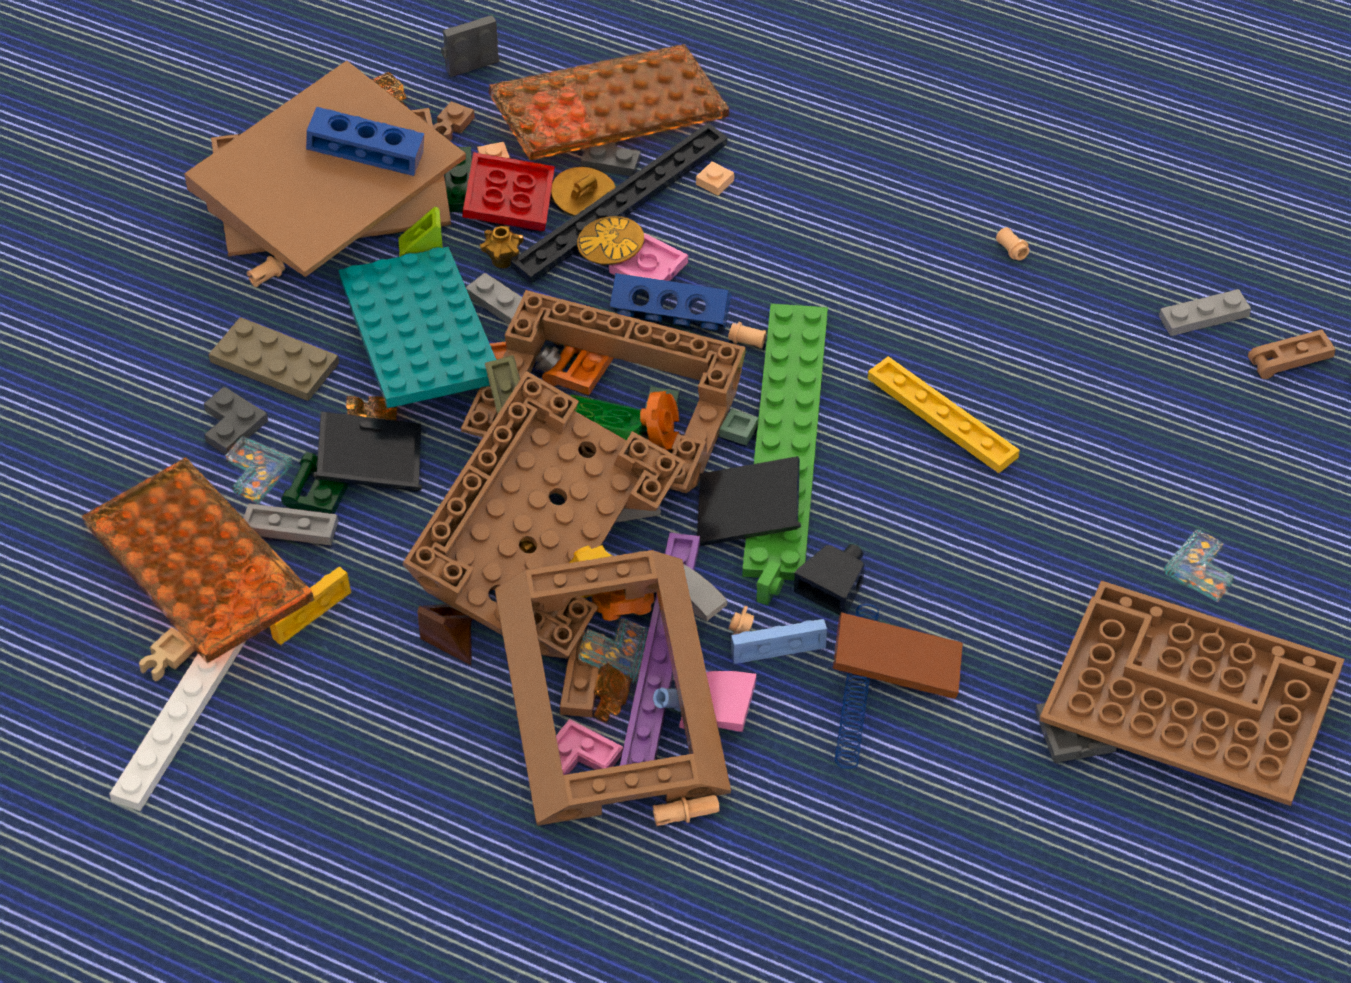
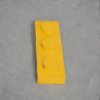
M341 567L336 568L311 588L299 594L296 599L285 607L277 610L268 618L272 638L282 645L351 593L348 573Z

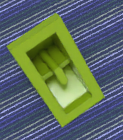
M438 207L432 208L398 237L399 257L408 253L415 254L429 251L436 247L443 248L440 209Z

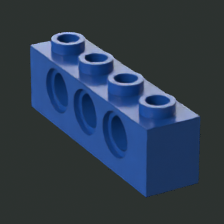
M316 107L306 131V149L414 176L423 154L424 133Z
M615 273L610 308L616 311L617 314L632 318L634 314L645 316L644 320L661 323L662 319L673 320V325L690 327V323L701 324V329L718 331V327L726 328L732 294L729 290ZM648 293L649 301L647 304L637 306L635 303L637 295ZM668 297L677 298V305L672 310H665L663 307V303ZM695 302H705L704 312L698 315L691 312L692 305Z

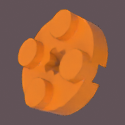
M667 391L652 392L649 394L647 407L641 409V423L647 427L648 440L665 450H672L677 434H679V431L674 432V422H679L676 401L671 393L666 394Z
M624 589L598 593L591 596L593 604L598 606L596 612L602 613V619L611 621L625 614L643 615L651 611V604L654 602V593L644 594V597L626 600Z

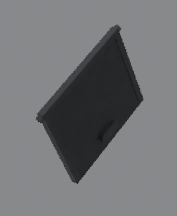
M321 411L317 470L313 473V478L410 491L422 490V485L419 484L421 424Z
M799 457L701 473L697 526L700 546L801 528V523L798 522Z

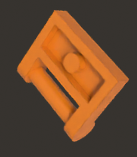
M564 345L565 348L560 354L561 359L552 369L543 373V381L552 386L560 385L590 395L614 358ZM579 353L569 370L563 372L573 355Z

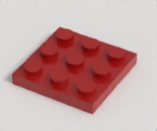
M473 152L462 217L545 231L555 166Z

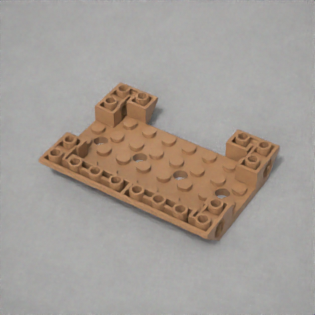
M525 371L403 561V566L427 593L502 636L497 602L490 599L488 594L490 591L495 590L525 570L566 564L574 557L573 553L585 546H590L591 549L601 546L624 508L656 511L686 462L633 431L628 439L625 440L577 413L576 408L579 403L577 399ZM583 446L589 447L593 450L594 456L585 458L580 455L578 449ZM558 493L564 497L565 503L555 505L550 501L549 496ZM523 541H529L534 544L536 550L533 553H524L520 549L519 544ZM578 596L563 599V610L544 613V610L533 612L541 655L568 659L598 606Z

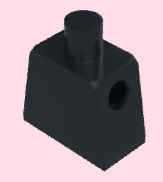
M849 544L844 551L831 545H826L795 571L794 592L839 616L841 612L847 614L863 584L865 564L861 561L863 551L854 544Z

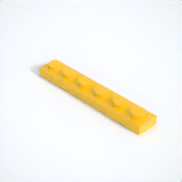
M889 356L868 371V380L997 473L1003 471L1019 458L1020 450Z

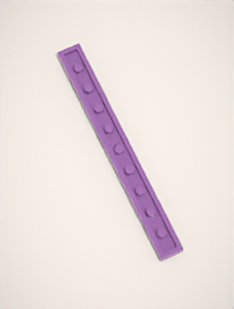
M669 533L665 554L682 559L684 565L695 570L700 536ZM657 594L620 766L656 760L666 708L656 707L653 696L657 689L662 687L670 689L673 678Z

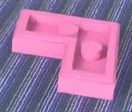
M571 719L567 721L556 735L563 775L569 774L578 762L597 770L613 767L622 756L623 746Z

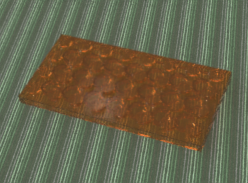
M685 44L489 85L490 97L529 160L726 118L729 115V107Z
M186 457L82 516L87 528L207 664L314 600L313 593L308 586Z

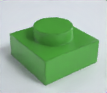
M770 560L757 581L756 602L768 606L772 597L779 595L784 579L780 577L781 564Z

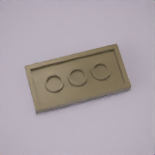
M242 317L235 322L209 353L211 363L306 401L311 399L339 364L338 355Z

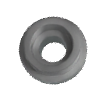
M545 347L535 358L538 362L535 368L537 370L541 369L543 372H548L561 359V356L557 353L558 349L553 347L550 350L548 347Z

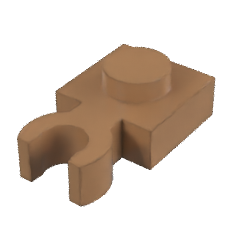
M451 101L437 116V123L433 125V128L451 141L453 132L461 134L475 118L474 110Z

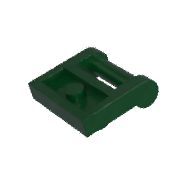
M309 452L304 453L300 460L301 467L290 488L284 491L281 502L286 507L292 509L335 514L349 483L315 479L307 497L301 496L300 493L311 472H316L317 456Z

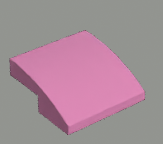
M737 671L706 672L718 728L743 732L756 685L757 674ZM681 717L679 728L684 729V724Z

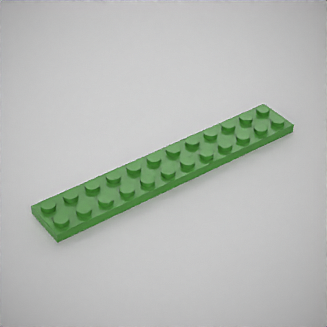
M787 304L770 305L754 464L799 457L798 522L801 523V528L746 538L742 577L760 578L770 560L781 564V578L784 580H794L795 571L806 562L828 307Z

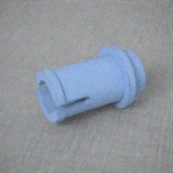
M662 687L654 692L653 701L656 707L674 708L681 712L676 688L667 689Z

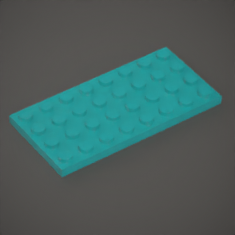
M448 246L443 248L436 247L429 251L415 254L408 253L391 259H380L363 265H352L338 270L343 290L387 408L490 386L485 363L496 360Z

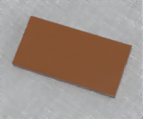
M841 612L838 619L833 669L956 699L959 693L963 642Z

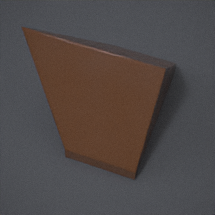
M448 604L419 606L417 615L420 639L472 666L471 623L473 618Z

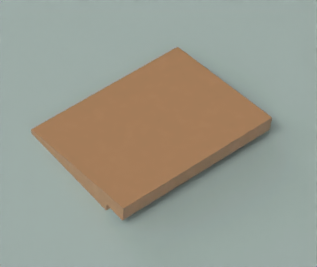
M345 61L184 174L187 190L206 202L207 209L211 214L306 277L465 160L466 153L350 62ZM316 107L424 133L423 154L415 175L412 176L307 150L306 131Z
M1101 581L1095 596H1092L1039 721L1291 806L1341 675L1345 659Z

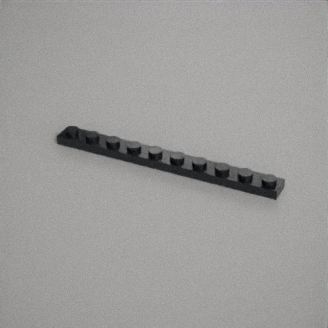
M708 122L511 260V268L528 283H533L578 251V236L588 224L604 217H626L726 146L728 137Z

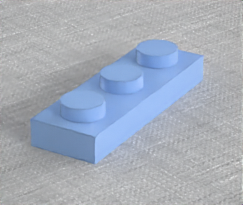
M824 619L807 620L792 625L774 626L769 629L752 632L745 631L740 634L731 635L733 663L738 664L826 648L827 627Z

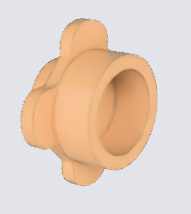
M747 606L743 607L741 614L735 612L732 617L729 630L734 631L733 635L750 631L754 616L746 613Z

